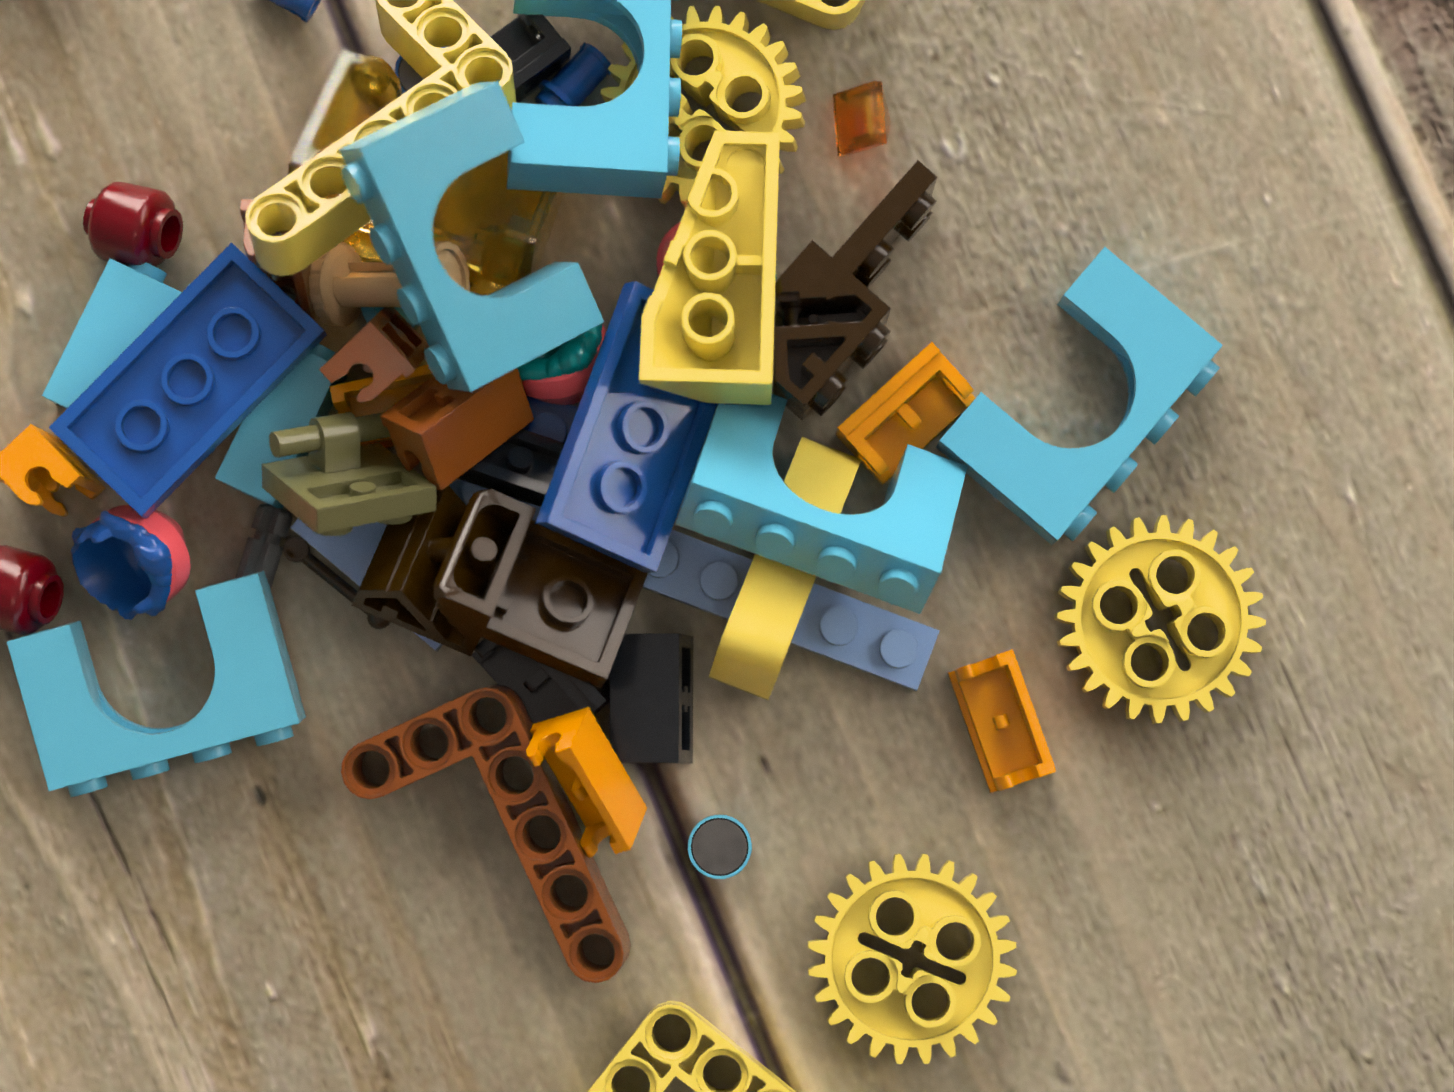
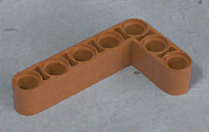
M498 684L473 690L358 743L348 750L341 767L343 782L351 793L365 799L383 797L473 756L569 968L575 976L583 981L592 983L607 981L617 974L630 953L631 943L629 934L594 857H587L581 847L580 840L583 833L558 779L545 757L539 766L534 767L526 754V749L533 736L530 732L533 724L522 700L514 690ZM485 697L495 698L500 701L506 710V723L499 732L488 731L478 722L476 715L477 706ZM426 724L437 725L447 735L448 748L442 758H432L425 754L420 747V732ZM368 751L379 752L389 762V777L383 785L372 783L363 774L362 761ZM509 757H522L531 765L534 776L529 789L517 790L509 786L505 781L503 767ZM535 816H548L558 824L561 836L557 847L543 848L533 841L529 829L530 823ZM567 874L575 875L584 882L588 892L587 901L584 905L577 907L568 906L560 900L556 891L557 880L560 876ZM600 934L611 941L615 955L614 960L610 964L598 965L588 960L582 947L583 940L587 935Z

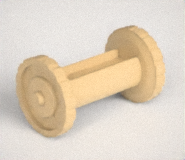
M344 242L339 243L311 264L309 276L310 300L316 316L325 325L330 327L349 326L358 318L361 307H401L397 290L402 286L392 264L362 262L355 249ZM434 242L436 254L446 273L460 287L470 292L468 265H466V259L463 253L460 252V248L456 244H452V242Z

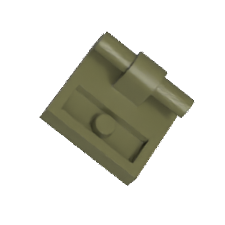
M351 412L312 418L308 426L274 431L269 435V445L274 457L309 452V455L262 464V488L316 534L341 536L350 533L355 526L375 522L390 525L402 524L410 521L412 515L436 511V486L426 480L425 477L414 469L411 471L406 470L400 459L380 443L360 446L361 442L391 437L388 428L382 424L380 418L382 413L355 417Z

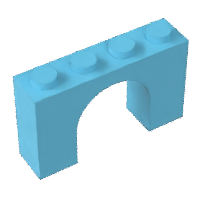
M514 0L513 14H541L544 16L581 18L606 26L615 32L631 50L637 65L638 76L633 84L620 96L595 106L576 107L512 102L511 111L525 142L508 150L507 189L661 198L666 176H677L680 156L679 137L668 136L669 116L678 117L681 99V79L670 77V58H680L682 20L671 19V0Z
M499 81L474 83L339 149L346 164L341 169L344 183L353 199L359 204L364 203L374 225L369 230L371 242L381 260L387 265L392 264L402 286L397 290L399 303L407 318L413 324H419L429 345L424 350V354L432 374L441 384L446 383L449 389L467 392L480 388L604 322L579 263L554 261L500 290L479 296L465 290L454 282L438 259L433 241V221L437 205L445 190L463 173L525 142Z
M1106 247L1100 251L1071 285L1057 305L1103 342L1115 354L1122 365L1127 379L1128 401L1125 414L1116 431L1105 440L1087 447L1061 448L1053 446L1033 436L980 392L936 446L950 460L968 466L966 473L1051 545L1058 541L1063 534L1071 541L1075 540L1097 514V511L1088 505L1104 485L1114 493L1138 465L1130 457L1136 447L1145 437L1155 445L1179 417L1170 408L1186 389L1196 396L1220 369L1211 359L1223 345Z
M110 258L42 396L67 409L182 293L163 283L167 273L147 262L142 265L125 266ZM318 344L242 421L215 476L217 480L277 509H283L284 506L262 488V464L308 456L309 452L276 458L270 449L269 435L274 431L308 426L312 418L329 415L333 406L329 386L344 383L348 375L346 374L331 383L319 369L336 352Z
M772 394L771 405L717 404L675 525L921 614L941 574L968 466L907 444L888 485L883 506L864 514H837L815 507L798 497L782 481L775 468L772 455L773 444L787 399Z
M264 571L195 590L213 653L215 676L210 696L202 710L192 720L178 726L168 728L146 727L126 719L114 710L100 689L81 620L7 641L49 791L68 787L70 797L79 796L108 787L105 777L107 775L130 769L132 780H137L170 770L167 759L192 753L194 763H200L232 753L229 743L232 741L254 736L256 746H262L294 736L291 725L299 724L306 718L270 585Z

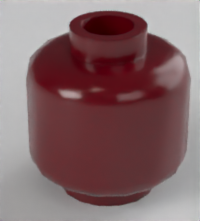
M113 182L103 188L99 195L88 203L83 216V228L88 235L93 252L101 260L108 262L111 258L125 266L142 265L147 262L157 267L165 259L172 257L178 250L183 234V219L181 213L176 210L173 200L166 192L126 182Z
M0 545V630L19 635L32 634L44 624H49L57 616L63 602V581L58 576L53 562L46 556L8 545Z

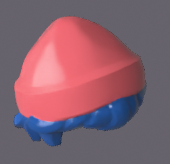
M119 505L107 511H102L100 516L90 525L75 528L72 532L74 545L70 553L80 585L101 604L107 605L111 611H118L119 615L124 619L132 620L137 614L144 613L151 617L157 616L159 612L165 609L166 602L174 598L188 581L191 566L183 530L173 518L161 511L155 510L148 518L144 519L130 505Z

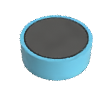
M709 816L701 820L693 828L689 836L688 854L692 864L700 873L713 879H726L738 874L747 865L751 856L752 843L750 835L745 826L731 816Z

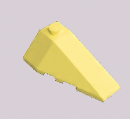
M714 130L687 199V207L674 240H671L664 258L662 271L653 294L649 296L642 314L640 384L704 403L771 405L780 132Z

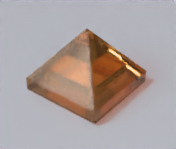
M872 81L833 94L838 156L845 157L887 144L891 120L882 81Z

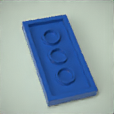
M231 242L48 428L141 517L146 519L327 334L317 322Z
M633 281L623 285L536 523L644 573H655L661 562L718 403H704L640 384L642 314L649 296H652L654 290L637 281Z

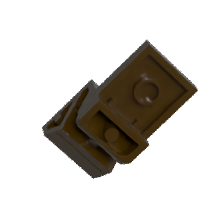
M919 160L833 256H830L812 240L775 283L774 311L782 317L783 326L774 327V395L787 399L785 407L802 421L812 410L823 416L845 391L846 387L844 385L848 379L844 374L854 362L864 369L888 342L886 338L891 331L886 327L891 308L868 287L873 284L891 262L889 257L894 251V248L891 246L894 241L901 235L909 242L933 214L931 209L937 200L932 197L937 176ZM809 317L808 325L798 324V318Z
M448 485L442 491L436 489V511L412 515V519L406 523L387 524L352 606L470 657L482 637L601 689L608 678L648 573H644L537 524L536 521L532 520L537 508L493 489H486L473 493L466 506Z

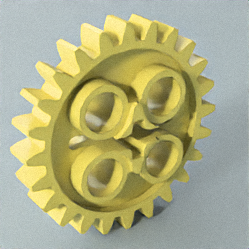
M689 6L686 24H682L680 58H670V77L680 78L683 90L701 106L707 107L712 103L720 120L733 129L750 132H780L779 150L796 152L798 146L795 138L786 130L799 129L805 126L802 113L791 107L806 102L802 87L791 85L800 78V74L795 62L783 63L789 55L783 41L768 46L771 35L767 25L764 23L748 34L749 22L744 12L740 11L730 25L725 22L720 6L713 8L708 22H701L695 7ZM625 42L621 47L629 60L628 66L611 64L608 67L612 78L619 86L601 89L600 94L605 103L624 93L638 76L634 56ZM708 56L713 59L711 67L703 74L696 76L684 73L687 64L693 58ZM756 92L762 95L761 101L753 110L737 112L732 109L735 99L741 94ZM681 94L679 115L678 117L669 116L668 136L679 137L678 174L677 176H666L662 196L658 200L660 203L666 204L675 191H679L680 201L684 209H686L687 199L702 161L693 159L692 153L701 142L711 140L714 130L725 131V129L704 110L698 109L693 113L683 94ZM779 159V173L782 174L784 168Z
M1161 515L1157 518L1153 533L1147 532L1140 517L1134 518L1130 524L1129 539H1126L1116 527H1111L1106 531L1110 549L1105 550L1092 541L1086 545V552L1093 564L1087 566L1083 563L1073 562L1068 569L1081 581L1079 586H1062L1058 591L1062 597L1073 602V607L1070 610L1056 613L1054 620L1072 625L1073 633L1059 639L1057 645L1059 647H1076L1079 654L1066 666L1067 670L1075 671L1087 668L1090 675L1081 688L1084 693L1094 690L1100 685L1107 689L1102 702L1104 709H1110L1121 698L1127 700L1125 712L1126 719L1134 720L1138 716L1143 705L1149 707V714L1153 724L1162 723L1167 706L1172 707L1179 722L1189 720V701L1192 700L1204 713L1214 710L1210 691L1214 689L1220 695L1227 698L1232 697L1235 691L1227 676L1231 673L1240 677H1248L1252 673L1249 667L1239 659L1241 654L1258 653L1262 650L1261 645L1247 638L1248 630L1266 625V620L1258 616L1248 615L1247 606L1263 599V594L1259 592H1244L1241 586L1254 573L1253 569L1246 568L1234 572L1229 565L1235 558L1238 549L1234 546L1220 554L1215 552L1213 548L1218 534L1215 530L1208 532L1199 541L1193 539L1194 523L1190 519L1184 521L1175 534L1170 531L1167 515ZM1163 560H1175L1186 569L1188 581L1184 591L1180 594L1169 593L1159 585L1156 577L1157 568ZM1132 569H1137L1141 573L1155 608L1159 611L1169 608L1173 613L1174 619L1168 622L1167 630L1177 647L1185 654L1189 661L1190 667L1187 671L1181 670L1176 663L1173 650L1165 633L1161 629L1150 632L1146 627L1145 620L1153 615L1152 609L1140 590L1133 584L1129 575ZM1107 590H1120L1129 597L1132 604V614L1124 624H1113L1102 615L1100 599ZM1197 615L1210 618L1217 626L1218 640L1209 651L1194 647L1189 640L1187 634L1188 625L1191 619ZM1140 645L1150 646L1161 655L1163 662L1162 671L1153 681H1145L1137 677L1132 670L1131 656Z
M894 854L892 872L884 874L881 867L874 860L869 861L868 868L871 880L863 884L857 877L850 873L847 874L845 877L852 894L846 899L838 894L829 892L827 897L838 911L834 917L816 915L814 921L820 927L828 931L826 939L808 941L809 949L824 954V962L808 968V974L813 977L827 978L828 985L821 988L814 997L817 1002L835 999L838 1005L829 1015L828 1022L830 1025H834L849 1019L852 1025L848 1030L846 1040L850 1044L858 1041L865 1033L871 1036L869 1054L874 1058L882 1051L886 1043L893 1045L894 1058L897 1064L903 1063L909 1047H916L922 1062L929 1064L932 1045L938 1043L952 1058L956 1056L953 1037L961 1033L973 1044L979 1042L977 1033L972 1025L977 1018L992 1025L998 1022L994 1014L986 1007L990 999L1009 1002L1011 998L1003 989L996 986L998 978L1011 977L1017 974L1015 968L1000 962V954L1017 948L1016 942L1007 939H997L996 931L1003 928L1010 919L1007 915L988 916L986 910L993 904L997 896L994 892H988L975 898L971 894L978 878L975 874L967 875L958 884L952 881L954 862L947 860L942 865L937 874L930 872V860L927 854L920 855L915 870H907L902 855ZM893 897L902 898L907 901L912 912L911 922L908 927L901 933L896 934L885 933L879 928L876 921V913L880 904L886 899ZM948 923H962L970 932L971 943L969 949L958 958L951 959L942 956L936 945L938 932ZM866 932L903 949H909L914 940L922 942L921 953L926 958L963 972L966 977L965 981L962 984H956L920 967H914L909 976L901 974L903 964L897 958L860 944L858 936L860 933ZM875 958L885 964L888 973L887 981L883 988L875 993H862L852 984V970L862 959ZM926 983L939 984L946 991V1007L942 1013L933 1018L920 1017L912 1008L911 1001L914 992L918 987Z

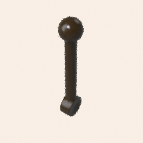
M292 537L285 542L283 553L288 560L294 563L302 562L353 603L358 591L312 555L309 544L304 539ZM363 611L367 615L368 623L375 629H384L390 624L387 620Z

